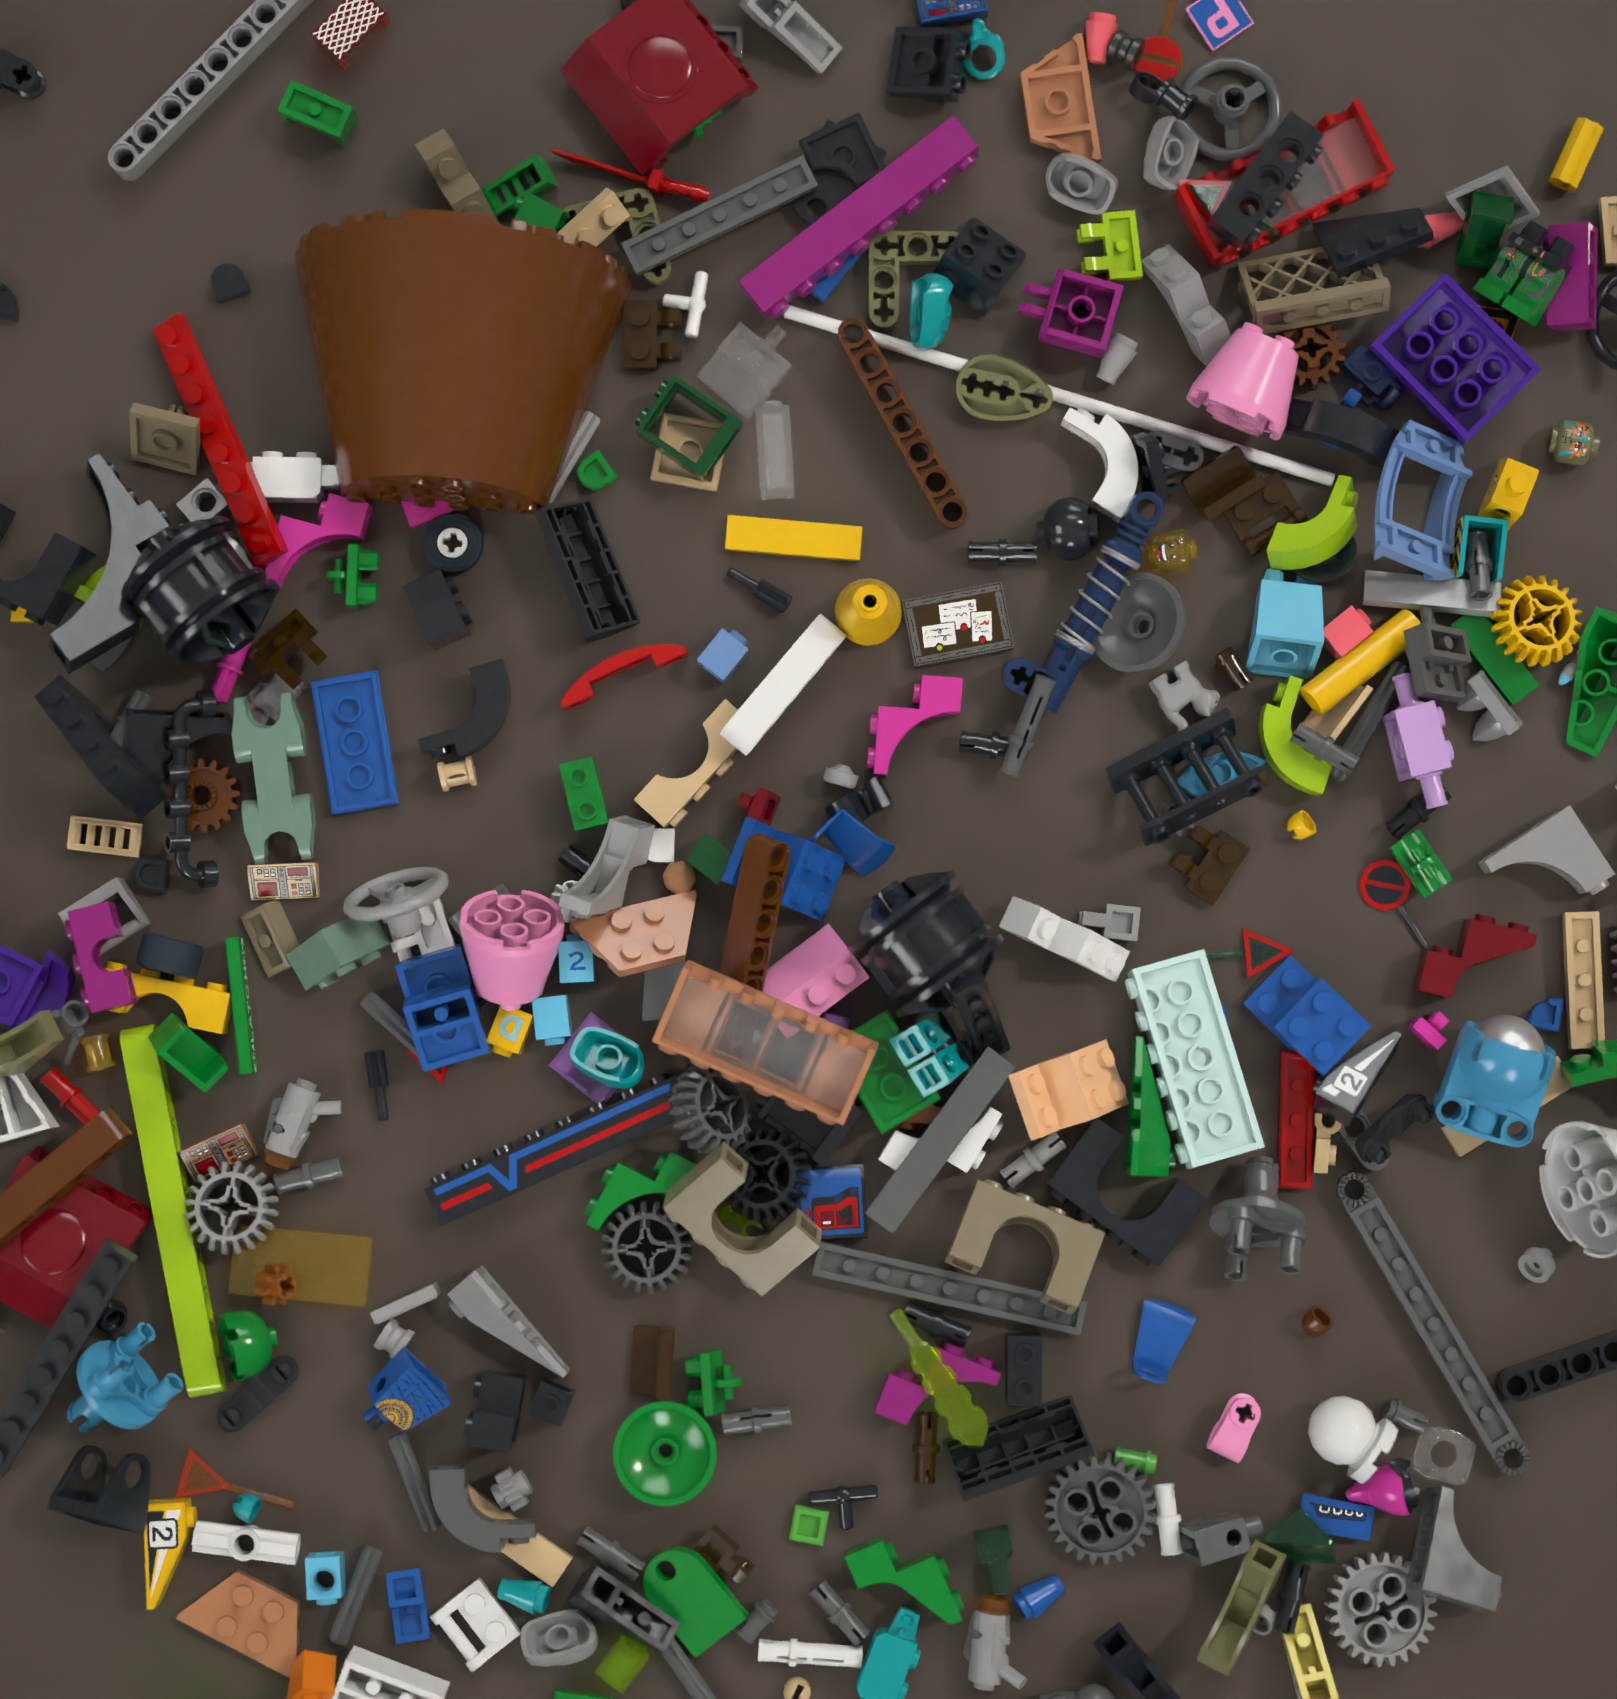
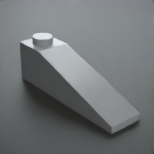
M483 1265L447 1294L451 1298V1301L448 1303L449 1306L461 1319L466 1316L475 1325L562 1378L571 1370Z

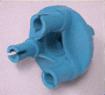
M139 1322L126 1336H120L115 1341H98L81 1354L77 1363V1379L83 1394L70 1405L67 1411L69 1423H72L81 1415L88 1418L79 1427L80 1432H89L104 1420L124 1429L142 1428L148 1425L166 1408L167 1402L182 1391L184 1386L179 1376L174 1373H168L158 1382L149 1364L139 1355V1351L155 1339L156 1334L150 1324Z

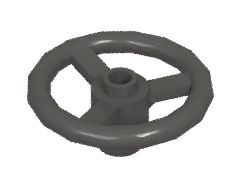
M1218 57L1203 63L1183 81L1181 89L1189 95H1197L1198 103L1211 107L1215 119L1224 125L1225 148H1221L1208 143L1196 132L1190 119V114L1184 120L1199 139L1197 151L1214 160L1234 161L1240 157L1247 159L1258 154L1260 149L1265 146L1277 130L1282 120L1281 96L1274 80L1258 64L1240 57ZM1218 71H1238L1251 76L1256 81L1246 89L1239 84H1227L1219 90L1218 94L1197 86L1206 76ZM1265 94L1268 100L1269 111L1265 127L1253 142L1240 147L1238 123L1244 118L1250 103Z

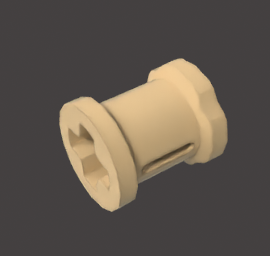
M472 756L465 757L464 761L444 764V762L437 763L443 792L449 791L450 787L468 783L471 786L477 785Z

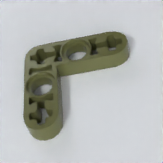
M634 188L615 193L620 201L624 200L625 207L633 206L637 197H641L643 202H649V204L644 205L645 211L638 213L637 208L626 209L630 216L617 228L629 225L632 237H635L646 228L651 229L660 224L654 198L648 190ZM592 200L564 208L563 211L569 214L565 223L570 222V216L573 214L577 215ZM670 260L660 265L666 266V268L662 269L661 276L655 277L654 272L648 273L647 271L642 274L644 279L654 286L667 283L672 275Z
M890 231L883 236L879 233L870 240L868 316L874 328L886 331L893 328L898 322L899 265H937L946 249H937V256H931L933 249L932 239L938 240L936 247H945L949 240H955L959 234L958 232ZM898 239H904L903 256H898L899 249H889L887 255L884 256L881 255L879 249L874 248V246H880L881 240H887L888 246H898ZM915 239L924 241L927 245L926 253L918 257L913 256L908 250V245L911 241ZM882 272L889 273L893 277V285L889 289H879L874 283V278L877 274ZM874 295L882 298L894 296V300L887 298V311L893 313V316H888L887 322H881L880 316H874V313L879 312L881 307V298L874 300Z

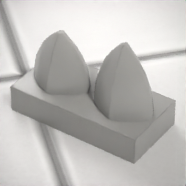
M1483 669L1467 681L1465 685L1467 699L1457 702V709L1476 711L1485 707L1488 708L1475 725L1472 734L1473 741H1490L1506 734L1509 736L1521 727L1523 722Z

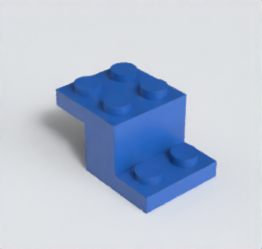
M746 817L721 881L737 887L746 842L753 834L760 833L784 842L790 848V860L780 905L822 922L846 860L843 856L811 841Z
M461 944L395 963V969L405 997L403 1011L423 1072L490 1053V1047L480 1019V1001L474 992V982Z
M1288 955L1242 1002V1005L1290 1051H1297L1322 1076L1371 1027L1322 978H1314L1291 955Z

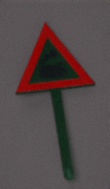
M1243 928L1244 951L1207 952L1205 954L1207 959L1245 957L1246 976L1248 979L1295 950Z

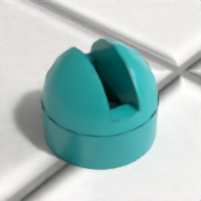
M244 1493L236 1498L239 1503H233V1513L240 1520L251 1524L260 1511L262 1498L250 1493Z

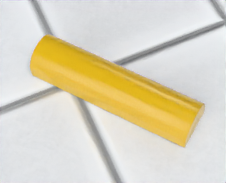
M1402 609L1343 657L1337 659L1302 686L1299 691L1300 696L1319 717L1323 716L1404 653L1405 638L1403 631L1421 624L1420 621L1409 610Z

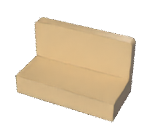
M1369 685L1365 687L1360 686L1321 717L1312 709L1302 723L1326 738L1328 735L1331 736L1335 741L1373 688Z

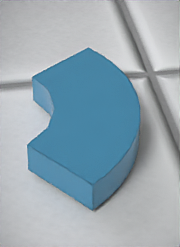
M1240 752L1250 770L1260 765L1264 766L1267 761L1261 757ZM1224 753L1213 754L1203 758L1219 785L1238 777ZM1192 765L1177 779L1184 793L1193 798L1207 792Z

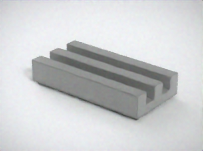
M435 1282L370 1312L374 1324H380L439 1297L442 1292L438 1283Z

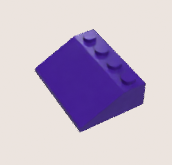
M1446 272L1368 348L1380 362L1396 375L1395 380L1455 440L1460 441L1461 446L1471 439L1541 370Z

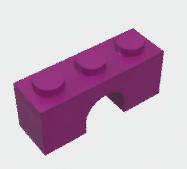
M107 901L67 911L69 920L65 921V928L69 940H74L77 953L73 954V963L78 974L82 973L85 987H81V997L84 1006L90 1007L91 1013H100L138 1003L131 970L120 969L111 972L104 968L100 961L102 946L108 940L123 936L115 903Z

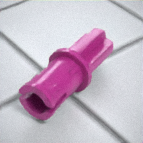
M249 643L234 654H225L222 662H217L216 666L219 669L210 689L216 696V702L225 704L228 702L237 677L243 674L241 667L252 643Z

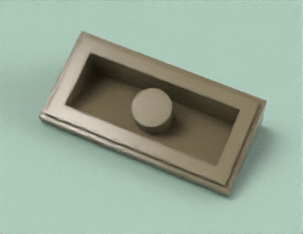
M274 900L264 903L240 916L267 977H273L292 968L286 955L300 944L280 901Z

